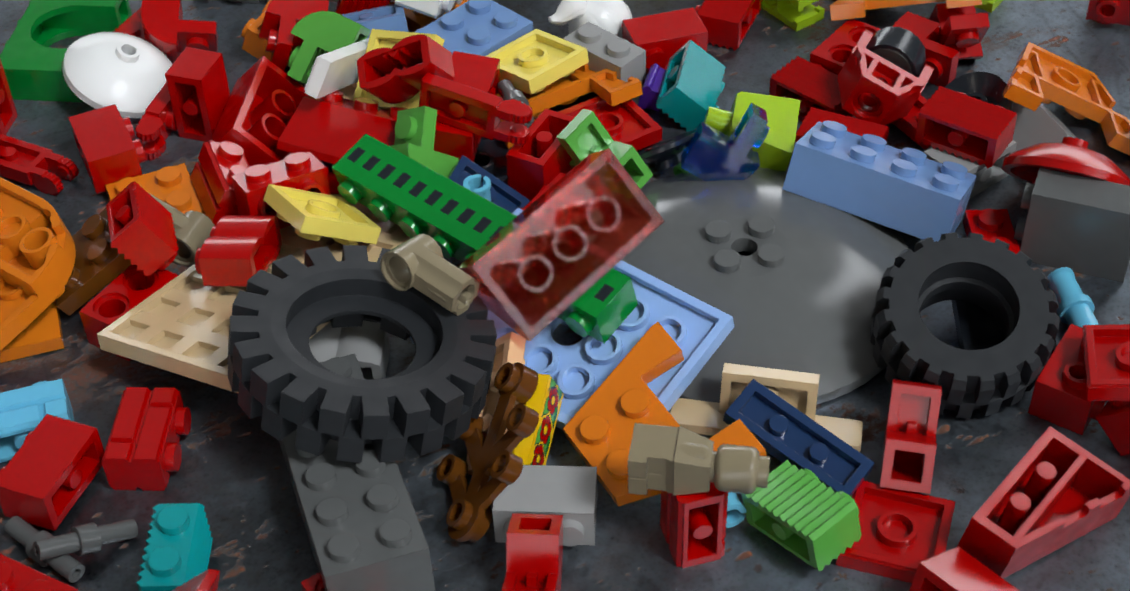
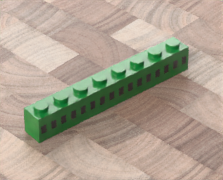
M365 134L332 167L339 182L337 189L349 203L364 205L380 221L387 222L390 220L400 226L402 231L410 238L418 234L431 236L440 246L443 257L447 259L454 257L463 262L466 268L480 278L485 275L496 281L500 288L510 296L517 297V295H520L529 300L543 315L547 317L557 316L565 321L576 334L582 337L590 335L604 344L638 305L630 277L368 134Z

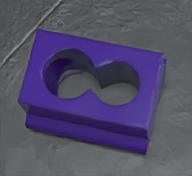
M656 63L650 67L642 88L643 95H640L638 105L643 110L648 108L660 112L661 109H657L656 103L666 70L660 68Z

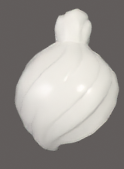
M562 0L556 12L548 17V21L557 26L568 23L569 34L585 23L590 22L622 38V20L632 19L630 9L623 0Z

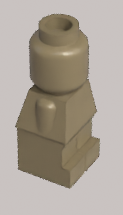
M635 423L628 456V493L647 495L648 489L667 491L672 493L673 496L709 492L712 482L718 491L752 494L756 491L757 487L768 488L770 456H761L755 447L722 444L718 447L717 451H714V441L682 426L670 427Z

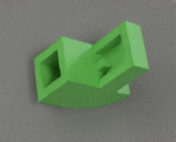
M319 11L305 16L291 31V34L304 41L301 47L297 46L293 50L288 62V66L291 68L287 75L306 84L317 56L367 39L371 30L343 15L331 11Z
M421 106L398 111L395 125V143L390 147L448 178L458 158L434 151L437 110Z
M582 109L556 137L572 158L569 165L587 184L592 186L598 185L607 189L609 187H617L628 191L631 197H634L653 176L632 145L614 141L591 110Z

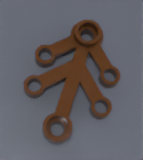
M520 362L514 364L505 363L496 374L494 386L499 390L500 398L486 438L484 439L482 432L484 421L480 416L478 419L471 418L469 429L458 437L466 443L473 471L469 486L466 479L468 471L466 461L453 454H448L438 466L437 479L449 485L453 504L450 506L446 517L448 533L452 539L458 542H465L467 540L476 542L484 536L492 518V510L489 505L508 485L513 484L522 472V458L511 452L524 438L529 437L534 432L539 421V414L537 411L524 405L533 396L537 388L538 374Z

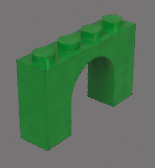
M30 0L28 8L22 18L18 20L17 27L10 39L6 41L5 47L0 54L13 100L85 103L72 92L64 79L62 64L67 49L50 48L49 46L70 37L115 31L132 15L129 0Z

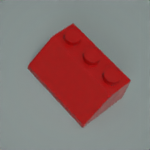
M262 56L236 81L210 141L220 143L222 141H231L238 144L244 150L245 157L250 166L284 160L292 152L277 149L278 139L303 97L309 95L304 93L305 88L288 76L265 56Z
M338 90L318 99L305 96L279 137L277 149L292 153L311 152L318 160L336 164L365 134L388 146L394 145L397 113L408 108L391 107L390 110L378 107L379 102L373 99L355 98V101L343 98L344 93Z

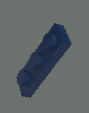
M755 379L747 385L724 414L723 421L726 424L730 425L740 418L766 449L767 453L782 463L788 460L791 465L795 464L798 470L809 469L818 477L821 483L823 482L827 488L831 487L834 492L843 491L852 496L874 466L872 460Z

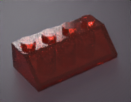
M608 148L589 154L458 266V268L480 282L478 295L486 307L524 339L531 341L665 221Z

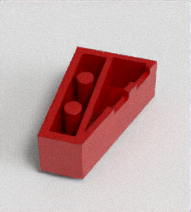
M1049 426L974 514L957 547L962 548L1004 579L1117 518L1130 497V479Z

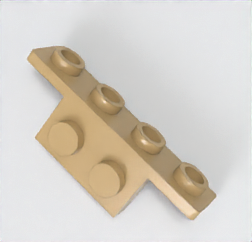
M724 363L720 403L679 398L672 406L670 412L680 426L699 435L714 436L729 426L723 421L726 410L747 385L755 379L859 452L861 450L862 421L815 415L820 374Z

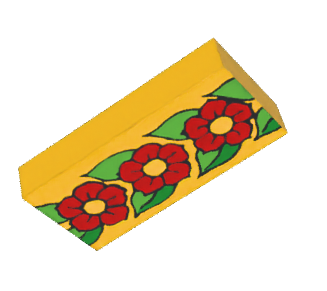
M538 374L537 388L533 396L525 403L526 406L538 412L539 421L534 432L529 437L524 438L512 451L513 454L522 458L523 465H546L564 396L550 375Z

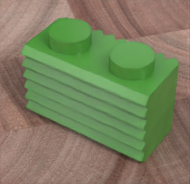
M788 460L769 473L768 488L757 487L756 491L752 494H741L744 507L747 510L745 513L747 522L818 571H823L825 565H830L832 559H837L840 553L844 554L847 547L851 548L854 541L859 542L862 536L858 516L859 509L853 498L843 491L834 492L831 487L827 488L812 471L806 468L798 470L796 465H791Z

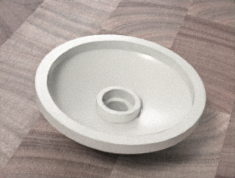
M99 32L79 38L69 46L64 56L62 71L64 79L72 92L91 107L99 109L116 104L121 117L142 118L146 108L166 83L165 73L172 66V63L157 47L141 38L119 32Z

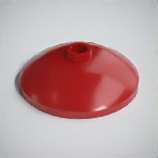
M1063 137L1062 143H1038L1015 151L1005 157L1002 164V170L1005 173L1031 184H1035L1039 168L1041 167L1130 186L1129 177L1111 159L1087 149L1089 144L1087 141L1073 137Z

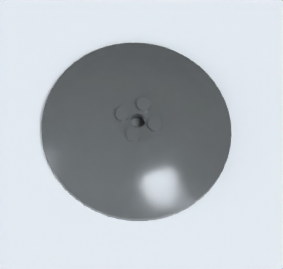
M719 167L695 170L686 174L680 173L643 186L634 195V198L643 200L646 203L645 213L637 217L625 212L619 215L607 211L606 217L610 215L614 221L612 224H609L594 242L593 246L733 317L735 327L679 398L720 403L724 363L820 374L817 404H821L853 391L885 369L877 366L873 356L875 345L870 343L871 318L881 278L887 267L894 266L895 258L905 249H908L905 241L895 229L783 190L787 171L757 167ZM746 251L752 253V255L741 256L738 252Z

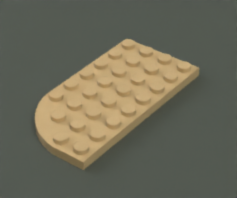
M331 194L334 196L342 197L341 194ZM360 203L353 205L381 228L376 245L363 242L358 243V246L367 247L368 261L377 262L382 248L393 249L411 239L397 224L390 220L387 222L380 221L371 213L369 208ZM293 226L280 229L282 246L276 260L291 254L304 264L305 250L327 246L336 261H342L344 244L335 241L332 237L321 236L319 241H314L297 235L294 232L295 228ZM194 264L97 333L100 349L231 391L227 365L230 315H232V304L239 290L246 291L247 287L204 286L202 275L197 273ZM269 264L267 272L271 274L272 264ZM330 322L320 324L317 327L316 333H318Z

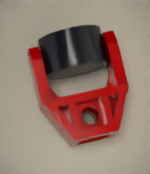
M886 27L878 30L875 35L865 29L837 76L842 109L851 113L857 119L881 125L889 124L907 116L934 71V67L925 63L926 52L921 40L911 31L901 27Z

